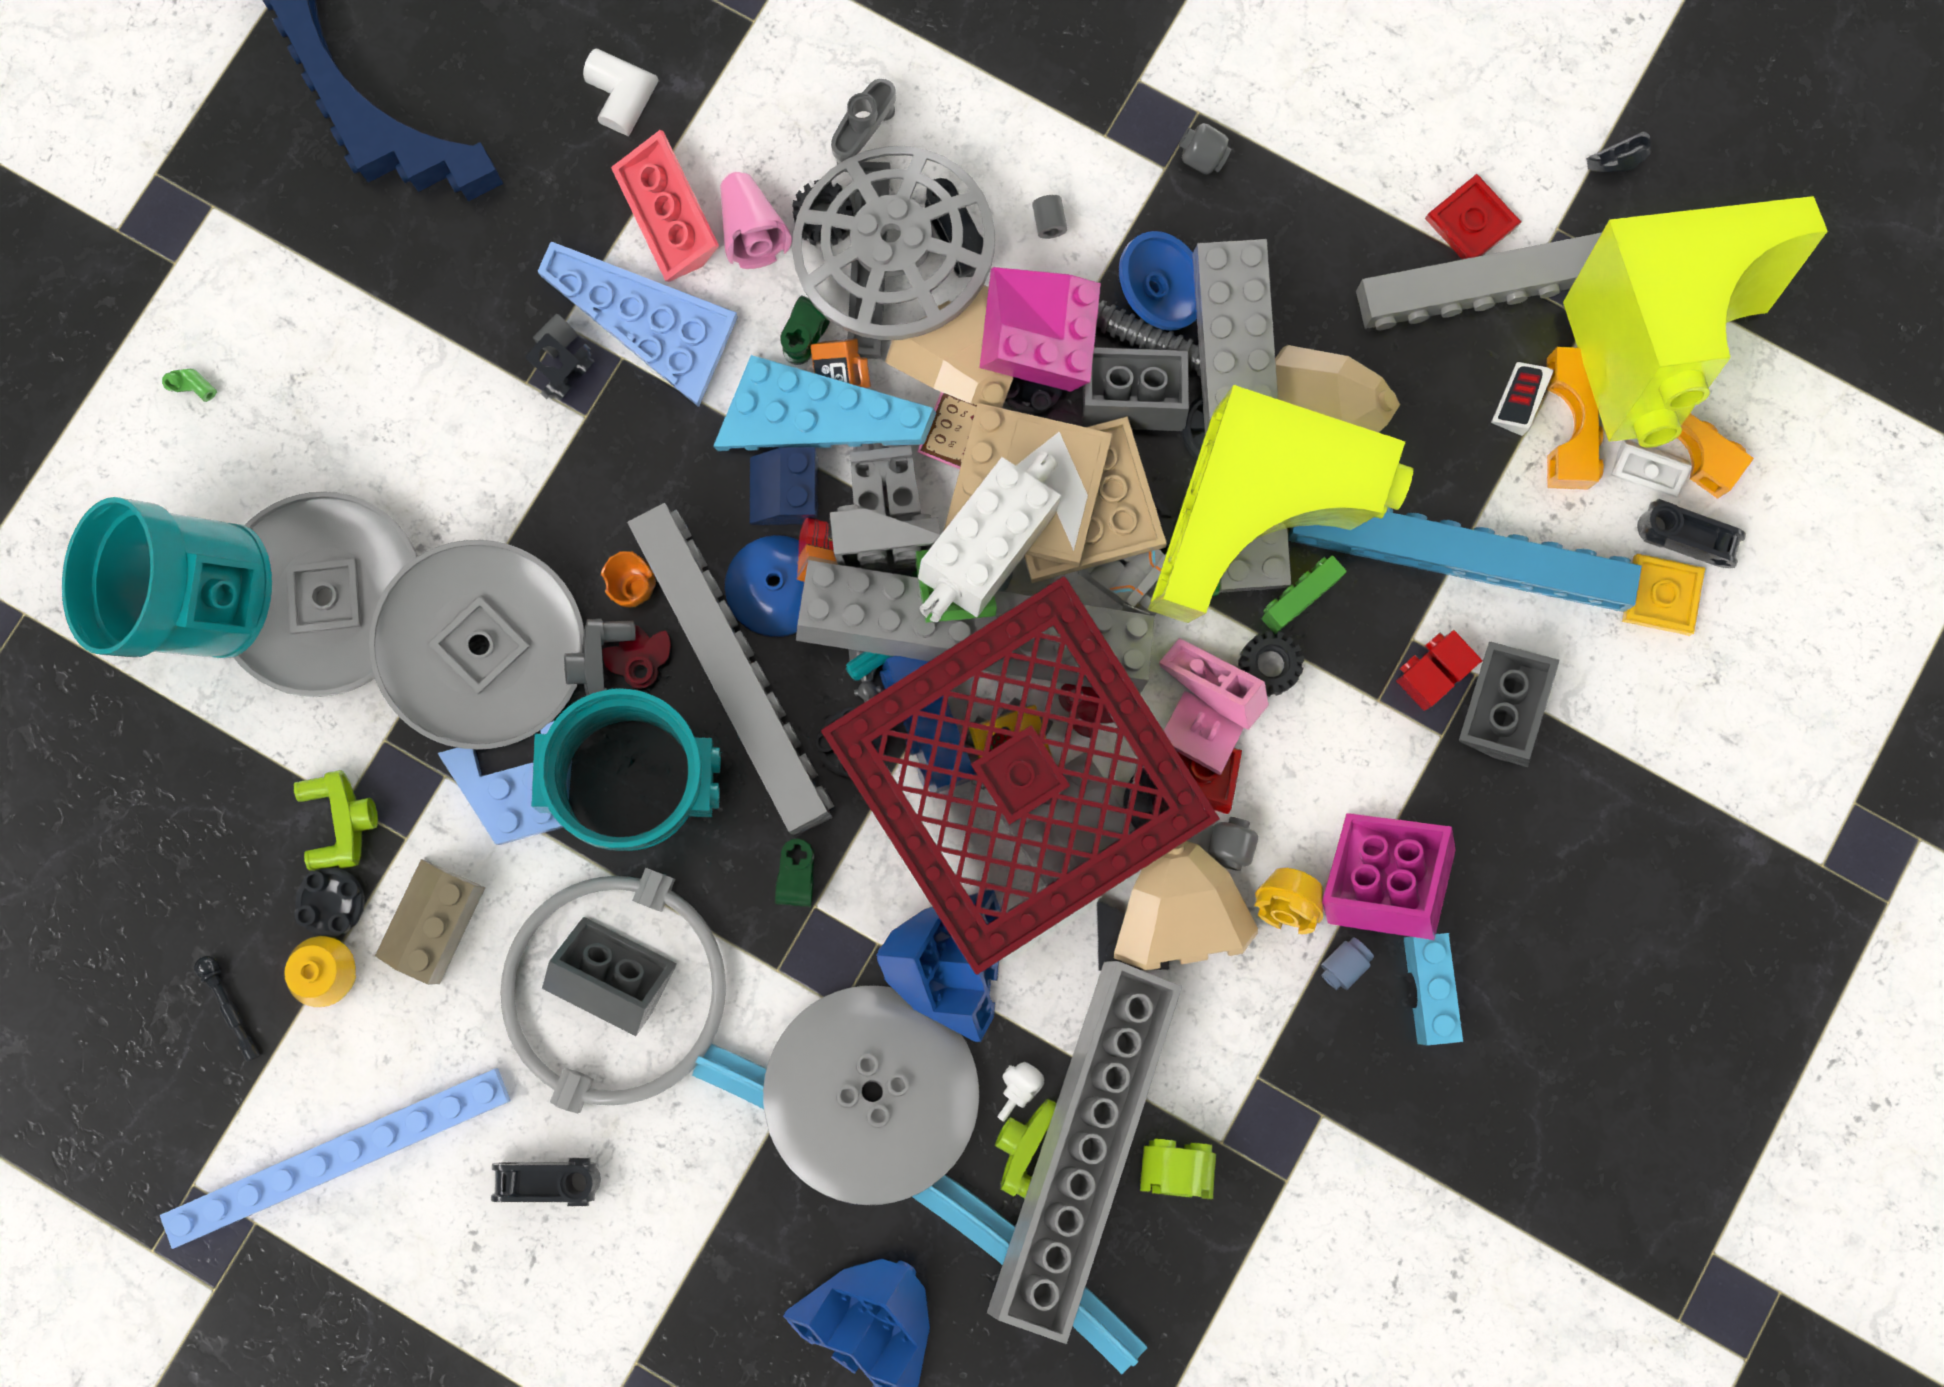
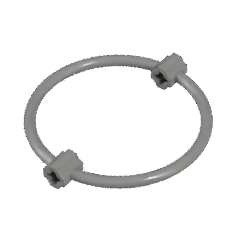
M645 868L641 879L629 876H607L579 882L561 890L540 905L524 922L515 936L508 951L501 978L500 996L503 1021L508 1037L522 1062L537 1078L554 1090L550 1103L556 1107L578 1114L581 1112L584 1102L596 1105H622L651 1098L681 1081L695 1068L698 1056L704 1057L718 1031L725 1005L726 979L723 959L716 939L701 915L687 901L671 891L675 881L674 878ZM608 890H627L635 892L632 901L662 912L665 904L678 912L693 928L704 947L709 961L712 981L711 1003L705 1026L698 1040L684 1059L669 1072L650 1083L626 1090L607 1091L590 1089L593 1078L568 1068H563L559 1076L550 1070L531 1049L522 1032L515 1005L516 976L522 954L529 940L539 926L553 912L568 902L587 894Z

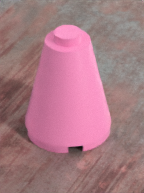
M741 172L729 174L720 185L724 244L727 259L732 264L733 261L739 263L740 268L756 269L770 265L777 261L775 255L783 250L785 254L789 250L792 243L790 231L749 174Z

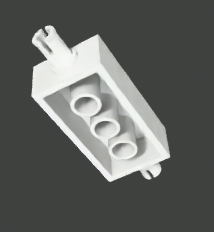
M1041 451L1026 472L1001 457L922 558L918 579L934 589L925 603L919 608L926 618L932 613L933 615L930 620L938 622L952 602L975 617L980 615L1056 513L1061 495L1043 484L1051 472L1058 466L1057 460L1052 455L1046 462L1045 458L1048 456V453Z

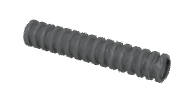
M1105 300L1098 304L1096 328H1100L1101 333L1105 334L1107 331L1110 333V337L1115 338V336H1118L1121 342L1127 340L1130 346L1133 347L1136 344L1139 346V349L1188 351V372L1194 370L1197 371V376H1201L1199 344H1193V339L1186 341L1184 340V335L1180 334L1177 337L1172 330L1168 333L1163 329L1152 326L1142 318L1140 320L1135 318L1136 314L1134 313L1128 315L1125 309L1119 311L1114 304L1111 307L1108 306Z

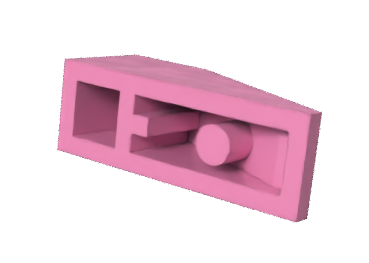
M1180 638L1159 662L1160 667L1217 713L1248 730L1269 705L1264 681Z

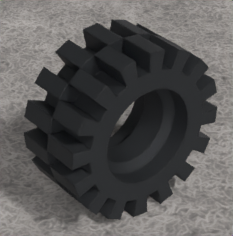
M830 182L822 189L809 210H812L821 203L831 204L842 191V186L836 183L835 187H833L832 182ZM809 183L803 186L804 193L800 190L797 192V201L793 200L792 213L795 223L806 196L812 190ZM850 198L843 203L838 210V214L854 216ZM804 223L802 238L804 240L808 238L810 244L816 246L817 242L821 244L822 225ZM832 227V245L838 244L837 238L839 237L844 240L847 237L846 231L850 232V230Z
M1266 631L1262 635L1259 633L1254 636L1242 649L1241 657L1238 660V666H1240L1241 670L1265 682L1268 697L1273 694L1275 696L1281 695L1283 692L1288 691L1299 680V676L1304 669L1302 667L1304 655L1300 656L1301 648L1299 644L1295 646L1292 637L1286 638L1283 636L1284 633L1279 631L1276 634H1273L1272 631ZM1266 651L1278 653L1284 662L1281 674L1274 677L1264 675L1258 667L1259 656Z

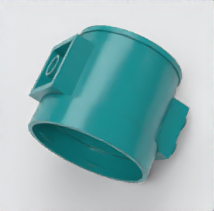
M110 497L95 503L78 522L69 541L63 564L62 601L67 624L76 641L84 649L94 654L136 658L146 656L152 652L223 659L233 658L246 651L256 640L264 626L271 602L272 571L269 556L262 540L252 529L241 524L169 513L162 506L150 502Z
M631 689L599 691L579 699L565 709L556 718L547 734H535L531 807L539 813H551L568 832L595 847L617 851L646 849L670 838L683 826L689 816L712 817V808H719L720 787L718 783H713V773H720V748L714 747L712 738H694L691 729L681 715L666 702L653 695ZM638 721L657 726L676 739L687 755L688 782L678 807L662 824L636 836L610 837L585 828L575 816L567 794V773L577 749L590 735L610 724Z

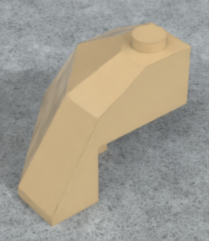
M986 285L983 286L973 302L958 317L943 327L922 336L892 340L885 360L890 366L933 389L975 405L981 403L1002 408L1013 380L1012 376L979 368L989 288ZM948 300L939 305V310L949 305L951 301Z
M1287 345L1281 349L1275 358L1278 400L1378 433L1388 425L1400 406L1395 393L1389 388L1383 377L1349 356Z
M1185 841L1141 870L1131 892L1115 948L1114 959L1143 970L1160 968L1161 962L1179 960L1181 964L1208 960V954L1226 951L1228 956L1244 953L1256 937L1258 927L1230 873L1198 844Z

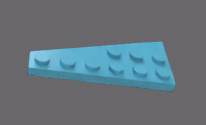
M751 355L713 447L717 451H729L730 448L759 450V447L828 448L831 445L845 444L849 447H859L862 444L882 443L884 446L918 445L925 443L936 412L932 407Z

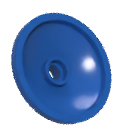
M1159 231L1142 233L1130 241L1120 258L1119 278L1123 293L1132 309L1147 323L1163 330H1179L1193 323L1197 319L1193 252L1176 237Z
M781 535L762 537L743 547L730 563L725 579L726 599L734 616L747 629L768 637H784L797 633L804 581L797 580L799 540ZM778 576L780 578L779 584L774 587L769 586L768 580L770 577Z

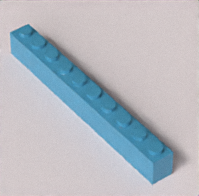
M1389 507L1382 519L1374 517L1352 530L1333 526L1311 525L1289 528L1288 541L1620 612H1625L1635 606L1642 568L1641 565L1630 563L1631 560L1626 557L1611 556L1609 559L1596 556L1597 553L1589 549L1570 551L1562 549L1563 545L1556 542L1537 544L1528 542L1529 538L1526 536L1511 534L1508 537L1495 535V531L1489 528L1476 527L1474 530L1462 528L1459 522L1452 520H1441L1438 523L1427 520V516L1419 513H1407L1406 516L1396 514Z

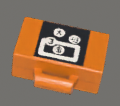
M857 339L822 341L811 344L815 374L863 388L871 387L868 360L864 357L861 358L858 354Z

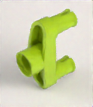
M342 770L327 772L324 777L295 782L294 793L298 802L325 797L330 798L336 843L333 846L305 851L304 858L307 869L313 871L334 866L347 868L358 865L361 858L362 831L374 829L378 825V815L374 801L371 798L356 800L350 781Z
M1047 1099L1044 1101L1026 1125L1010 1117L996 1140L995 1146L1010 1154L1003 1173L1001 1190L1012 1196L1017 1194L1024 1199L1026 1197L1032 1177L1027 1175L1026 1169L1045 1132L1048 1131L1057 1104L1052 1100Z

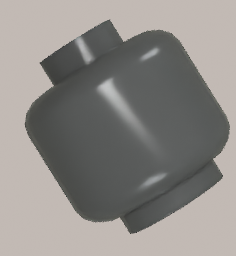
M1205 123L1197 126L1195 130L1188 128L1179 144L1183 148L1182 161L1205 175L1213 171L1219 172L1231 152V148L1228 147V137Z
M1230 817L1228 823L1220 822L1215 825L1208 848L1209 855L1222 867L1241 871L1242 866H1249L1253 861L1258 843V834L1249 829V821Z

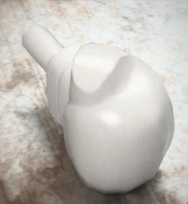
M1022 1062L1016 1067L1009 1065L1002 1078L1007 1084L1003 1094L1009 1100L997 1117L1004 1122L1016 1104L1024 1108L1027 1102H1030L1044 1085L1043 1074L1027 1062Z

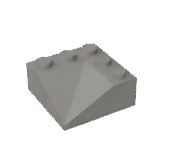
M857 505L841 506L837 508L838 512H830L834 555L837 564L879 572L917 568L916 551L929 550L941 535L938 517L931 518L929 514L914 515L910 521H900L866 508L859 509Z
M1083 752L1065 764L1064 769L1083 773L1087 753ZM1092 761L1089 774L1103 777ZM1063 774L1070 787L1059 794L1077 798L1081 778ZM1088 779L1083 799L1102 803L1106 783ZM1111 790L1108 805L1121 807ZM1051 799L1029 813L1047 817ZM1057 799L1053 819L1072 823L1076 803ZM1082 804L1078 824L1097 828L1101 808ZM1107 810L1103 830L1122 833L1125 814ZM1001 814V819L1011 835L1017 836L1020 819L1009 825L1003 814ZM1027 818L1022 838L1042 842L1046 822ZM1131 822L1128 833L1134 830V827L1131 824ZM1052 824L1048 843L1066 847L1070 828ZM1076 830L1072 849L1091 853L1095 833ZM1101 835L1098 852L1119 839ZM1021 843V850L1031 865L1036 867L1040 847ZM1046 849L1042 868L1061 872L1065 853ZM1071 854L1067 872L1089 858ZM1040 874V878L1045 886L1058 879L1057 877Z

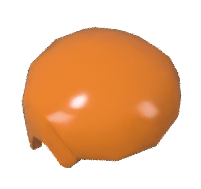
M620 551L611 556L601 571V576L606 583L605 593L611 600L622 607H636L650 599L656 585V577L649 563L633 551Z

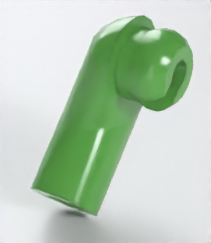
M194 369L173 370L162 377V384L166 390L174 392L194 391L204 402L213 399L217 393V390Z

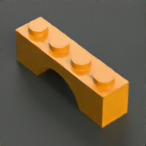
M1557 347L1547 357V367L1554 370L1547 390L1558 395L1568 404L1574 418V430L1567 443L1557 446L1547 455V488L1588 490L1598 483L1603 475L1604 464L1603 460L1599 459V446H1601L1603 441V428L1599 426V411L1584 368L1580 348Z
M1690 413L1681 425L1682 433L1677 437L1687 448L1691 458L1690 480L1718 499L1731 491L1754 458L1746 453V449L1741 444L1729 441L1719 434L1714 425L1701 421Z

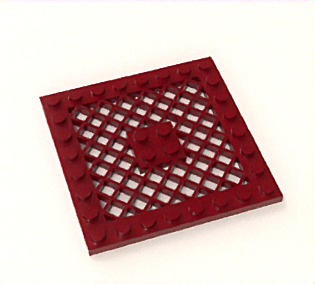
M1065 575L821 730L976 975L1220 820ZM1053 626L1059 637L1044 634L1043 632ZM1034 638L1031 656L1012 653ZM1040 639L1059 643L1055 662L1036 658ZM1065 646L1079 667L1061 664ZM1004 657L1000 676L981 672ZM1010 658L1029 662L1025 681L1006 677ZM1034 664L1054 668L1050 687L1030 683ZM1060 669L1079 673L1075 692L1056 689ZM974 676L970 695L951 691ZM1084 676L1098 698L1080 694ZM979 677L999 681L995 701L975 697ZM1004 683L1024 687L1020 706L1000 702ZM1029 688L1048 692L1044 712L1025 708ZM1054 694L1073 698L1069 717L1050 713ZM944 696L940 715L920 711ZM949 697L969 701L965 720L945 716ZM1079 699L1098 703L1094 723L1075 719ZM974 702L993 706L989 726L969 722ZM1103 707H1105L1117 728L1100 725ZM999 708L1018 712L1014 731L995 727ZM1024 713L1043 717L1039 736L1032 725L1020 732ZM913 715L909 734L890 730ZM918 716L938 720L934 740L914 736ZM1048 719L1068 723L1064 742L1045 738ZM943 721L963 725L959 745L939 741ZM1074 724L1092 728L1088 748L1069 744ZM968 727L988 731L984 751L964 747ZM1098 730L1117 734L1113 753L1094 749ZM993 732L1012 736L989 751ZM882 735L878 753L871 741ZM888 735L908 739L904 759L884 755ZM1123 737L1137 759L1119 755ZM913 741L933 745L928 765L909 761ZM1044 744L1062 747L1058 766ZM938 746L958 750L953 770L933 766ZM1068 749L1087 753L1083 773L1064 769ZM963 752L982 756L971 763L977 775L959 772ZM1093 755L1112 759L1108 778L1089 774ZM883 760L902 764L898 783ZM1118 760L1136 764L1132 784L1114 780ZM907 766L927 770L923 789L903 785ZM1142 768H1144L1156 789L1139 786ZM932 771L952 775L948 795L928 791ZM1063 774L1081 778L1077 798L1059 794L1070 787ZM957 777L977 781L973 801L953 796ZM1088 779L1106 783L1102 803L1083 799ZM982 783L997 806L978 802ZM1112 785L1131 789L1127 809L1108 805ZM903 791L922 795L918 814ZM1137 791L1156 794L1152 814L1133 810ZM927 796L947 800L942 820L922 816ZM1163 798L1168 808L1159 813L1161 800ZM1051 799L1047 817L1029 813ZM1057 799L1076 803L1072 823L1053 819ZM951 802L971 806L967 825L948 821ZM1082 804L1101 808L1097 828L1078 824ZM977 807L996 811L992 831L972 827ZM1107 810L1125 814L1122 833L1103 830ZM1001 814H1003L1009 825L1020 819L1017 836L998 832ZM1132 815L1150 819L1128 833ZM1027 818L1046 822L1042 842L1022 838ZM923 822L941 825L937 844ZM1052 824L1070 828L1066 847L1048 843ZM946 827L966 831L962 850L942 846ZM1076 830L1095 833L1091 853L1072 849ZM971 832L990 836L986 856L967 852ZM1101 835L1119 839L1098 852ZM996 838L1015 842L1011 861L992 857ZM1021 843L1040 847L1036 867L1017 863ZM1046 849L1065 853L1061 872L1042 868ZM942 852L960 856L956 874ZM1071 854L1089 858L1067 872ZM966 857L985 861L981 881L962 877ZM990 863L1010 867L1006 886L986 882ZM1015 869L1035 873L1031 892L1012 888ZM1040 874L1058 878L1037 891ZM961 883L979 886L976 905ZM985 888L1004 892L1000 911L981 907ZM1010 894L1028 897L1006 911ZM980 913L995 916L997 918H995L989 923H986Z

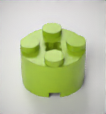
M1149 1140V1146L1143 1147L1140 1191L1149 1192L1152 1186V1193L1191 1198L1192 1196L1202 1197V1199H1213L1216 1154L1212 1153V1145L1190 1143V1145L1185 1144L1184 1149L1176 1148V1141Z

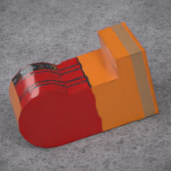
M810 518L804 520L799 537L797 580L805 582L808 560L838 565L834 555L831 523Z

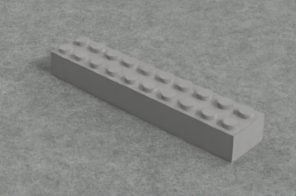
M1267 239L1197 243L1193 252L1205 435L1213 411L1233 385L1278 399ZM1287 528L1266 534L1253 540L1243 548L1220 578V592L1280 589L1290 586L1291 575Z
M663 503L628 521L627 523L789 833L797 837L833 818L829 809L833 808L834 805L827 791L822 785L816 787L813 779L818 774L807 755L803 754L800 756L796 748L802 746L790 723L783 724L781 718L786 713L778 698L773 692L767 694L765 687L769 686L770 683L758 662L751 663L749 657L753 656L754 653L741 630L735 633L733 628L739 624L725 600L719 602L717 599L723 594L710 571L706 570L703 572L702 568L707 566V563L693 539L687 542L686 539L692 535L677 509L671 512L667 505Z
M808 560L796 641L931 661L1031 596L997 591L994 595L997 605L996 616L926 623L925 617L919 609L922 601L918 578ZM1084 605L1141 694L1149 681L1155 616ZM1053 626L1043 632L1044 634L1059 637ZM1034 638L1012 653L1031 656ZM1040 639L1036 658L1055 662L1059 643ZM1065 646L1061 664L1079 667ZM1004 657L984 670L1001 673ZM1010 658L1006 674L1026 677L1029 662ZM1034 664L1032 678L1051 681L1054 668ZM1060 669L1057 682L1076 685L1079 673ZM1084 676L1082 686L1091 687Z
M1119 961L1104 962L987 1310V1314L995 1319L1067 1344L1182 986Z

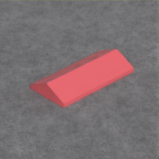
M659 130L613 165L611 169L665 281L670 282L703 267L719 245L664 131Z

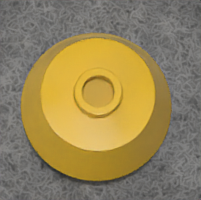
M1278 868L1255 892L1256 902L1254 906L1260 908L1258 916L1266 923L1278 929H1281L1282 924L1298 927V934H1310L1314 932L1317 923L1323 920V887L1317 879L1303 871L1292 868Z
M327 936L312 937L300 943L292 951L285 966V980L291 994L301 1003L311 1007H327L339 1002L351 990L356 979L355 960L351 951L341 941Z

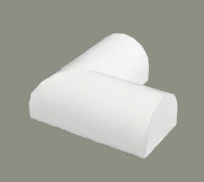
M594 49L585 62L584 80L597 88L611 93L598 116V121L600 124L629 137L659 81L658 77L600 49Z

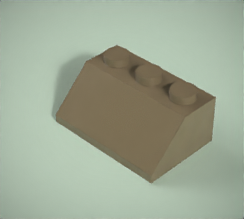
M421 859L375 957L396 971L427 985L440 984L486 887Z

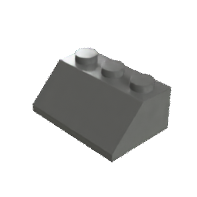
M1094 348L1090 383L1085 384L1083 387L1082 427H1090L1128 417L1131 429L1182 431L1185 428L1189 411L1188 351Z
M1489 641L1459 741L1493 758L1528 767L1556 676L1559 659Z
M583 917L549 960L542 989L637 1036L653 1013L677 963Z

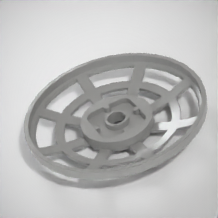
M888 146L867 150L844 160L830 169L814 185L806 196L797 215L793 231L792 253L795 270L804 292L814 307L829 321L848 332L862 337L878 340H903L922 336L943 327L958 317L973 302L983 288L991 270L995 253V230L991 210L983 192L973 178L959 165L942 155L926 149L908 146ZM906 155L913 157L907 170L885 169L866 175L860 166L862 162L885 156ZM927 160L941 164L951 170L966 184L970 191L951 197L938 182L921 174ZM847 170L853 182L836 196L827 212L809 210L822 189L835 177ZM885 179H903L897 195L878 197L871 183ZM918 183L930 189L941 201L923 209L920 204L911 199V196ZM859 190L866 204L857 212L855 217L838 214V210L854 192ZM976 203L981 211L984 227V242L981 255L962 248L963 226L959 209ZM949 213L952 223L951 243L933 238L930 221ZM804 223L822 225L821 249L825 263L809 275L804 266L802 255ZM832 227L850 230L852 246L834 257L831 247ZM890 229H895L901 235L895 242H886L882 239L884 233ZM933 252L945 256V261L929 279L924 281L918 267L925 261L929 253ZM858 260L865 269L870 271L866 288L852 281L841 269ZM959 261L976 268L972 279L964 290L949 305L939 310L931 291L948 277L956 262ZM906 275L912 286L910 289L897 292H880L884 277ZM830 276H833L835 281L846 291L862 299L858 319L849 317L832 307L815 287ZM918 298L927 317L918 321L900 325L871 323L876 303L899 304Z

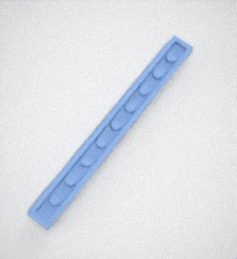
M499 1069L490 1070L161 1214L160 1218L171 1248L180 1247L510 1102L511 1100Z

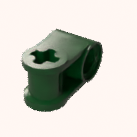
M803 295L795 302L791 315L780 335L783 356L786 361L794 365L808 362L812 356L811 344L819 342L830 324V321L814 307L810 299Z
M791 839L782 847L776 883V905L811 907L815 855L811 844L805 840ZM796 845H801V850L807 852V858L801 859L799 865H795V860L789 858V851H794Z

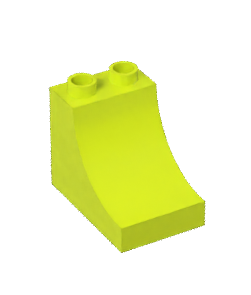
M1814 196L1610 219L1563 304L1577 347L1581 350L1583 365L1609 442L1637 438L1640 446L1650 448L1667 444L1682 433V423L1696 405L1708 398L1710 395V385L1731 358L1727 343L1726 323L1750 315L1768 313L1828 232Z
M1233 385L1212 413L1148 610L1189 623L1207 613L1212 595L1220 578L1236 556L1253 540L1281 529L1297 526L1320 525L1352 530L1374 517L1382 519L1388 507L1398 510L1405 500L1413 476L1412 467L1399 463L1405 441Z

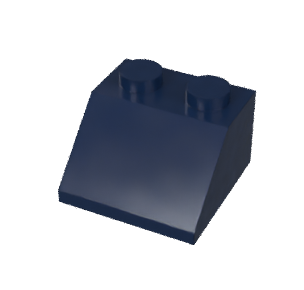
M783 447L750 457V525L803 524L807 518L818 520V455L815 447Z

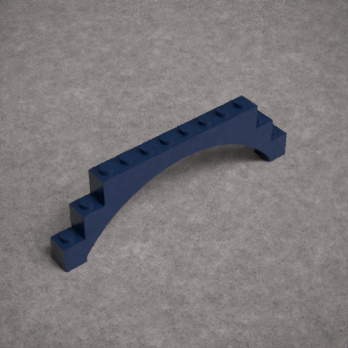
M262 0L269 11L274 9L278 16L273 19V22L283 38L289 37L292 44L288 45L287 48L296 64H303L306 71L301 73L310 91L316 90L320 96V99L315 102L325 119L331 117L335 126L331 127L330 130L339 146H346L349 154L344 157L354 174L360 172L369 183L397 169L404 183L406 184L411 181L418 192L447 178L454 192L462 191L468 201L504 184L481 142L473 146L445 141L416 131L394 120L357 92L342 75L331 56L321 29L316 0Z

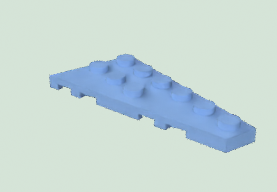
M551 242L538 269L540 276L699 407L736 323L737 313Z

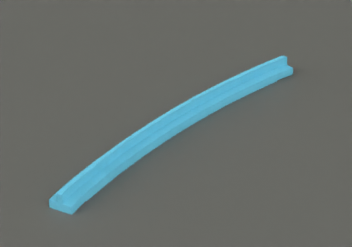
M711 1044L704 1057L698 1056L695 1062L697 1065L692 1076L764 1109L763 1088L767 1068L715 1044ZM946 1174L931 1187L912 1196L1003 1265L1016 1226ZM1085 1286L1073 1327L1123 1374L1131 1365L1134 1367L1139 1362L1138 1357L1147 1349V1346Z

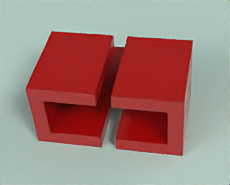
M1455 630L1446 636L1439 632L1425 645L1429 651L1422 658L1419 659L1414 655L1399 668L1404 674L1396 682L1423 711L1432 707L1455 686L1454 684L1457 681H1461L1483 661Z

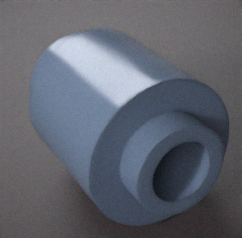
M1353 937L1349 942L1344 941L1321 964L1325 971L1321 976L1335 990H1338L1340 987L1348 990L1370 968L1369 962L1374 958V955L1363 943Z

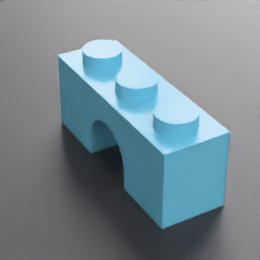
M1449 933L1436 934L1435 940L1404 937L1408 973H1412L1417 988L1418 1002L1417 1007L1413 1008L1417 1044L1437 1045L1463 1042Z

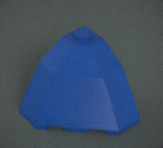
M985 890L981 907L1000 911L995 891ZM978 893L969 895L976 905ZM926 908L890 932L876 955L878 964L881 966L886 982L914 1010L975 1042H981L994 1018L995 1002H992L990 997L991 980L997 981L999 961L976 975L934 908ZM980 913L986 923H989L995 918H997L995 916Z
M880 1259L843 1269L787 1309L783 1315L799 1336L807 1342L835 1351L831 1358L854 1374L860 1368L874 1384L873 1387H918L930 1326L925 1288L915 1276L916 1270L904 1261L894 1263Z

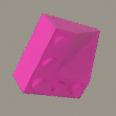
M999 267L991 268L979 368L1070 392L1090 383L1101 283L1069 274Z
M1346 813L1322 900L1328 924L1435 940L1456 851L1452 827Z

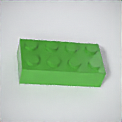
M1333 555L1328 560L1325 557L1322 558L1311 569L1312 573L1307 571L1295 583L1296 587L1293 585L1289 586L1279 597L1281 600L1278 601L1275 598L1263 610L1265 614L1261 619L1274 634L1283 629L1337 583L1347 572Z

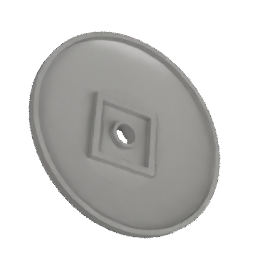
M309 492L285 498L263 509L244 526L252 529L260 537L269 556L272 571L270 607L264 626L256 640L246 651L233 658L246 672L258 681L274 689L298 696L324 697L338 695L355 690L375 679L369 657V633L373 613L378 600L392 578L405 565L418 557L412 542L398 523L388 514L363 499L347 494ZM325 588H330L333 593L332 600L327 605L320 606L317 602L318 593Z
M463 540L444 544L424 552L405 565L392 578L378 600L373 613L369 633V657L376 683L383 697L393 711L411 728L436 742L463 749H492L507 746L530 737L544 728L562 711L577 687V684H566L564 654L582 652L584 627L578 606L571 592L560 577L540 559L520 548L501 542ZM475 635H484L489 640V649L483 655H476L469 648V641Z
M859 986L847 988L827 995L808 1006L788 1025L773 1049L765 1073L763 1088L765 1119L772 1141L781 1158L811 1188L825 1196L850 1204L883 1205L895 1203L917 1195L934 1185L955 1165L964 1152L975 1127L978 1114L979 1082L977 1070L970 1049L961 1034L914 1010L892 987ZM868 1082H876L882 1087L883 1095L880 1100L869 1102L862 1096V1087Z

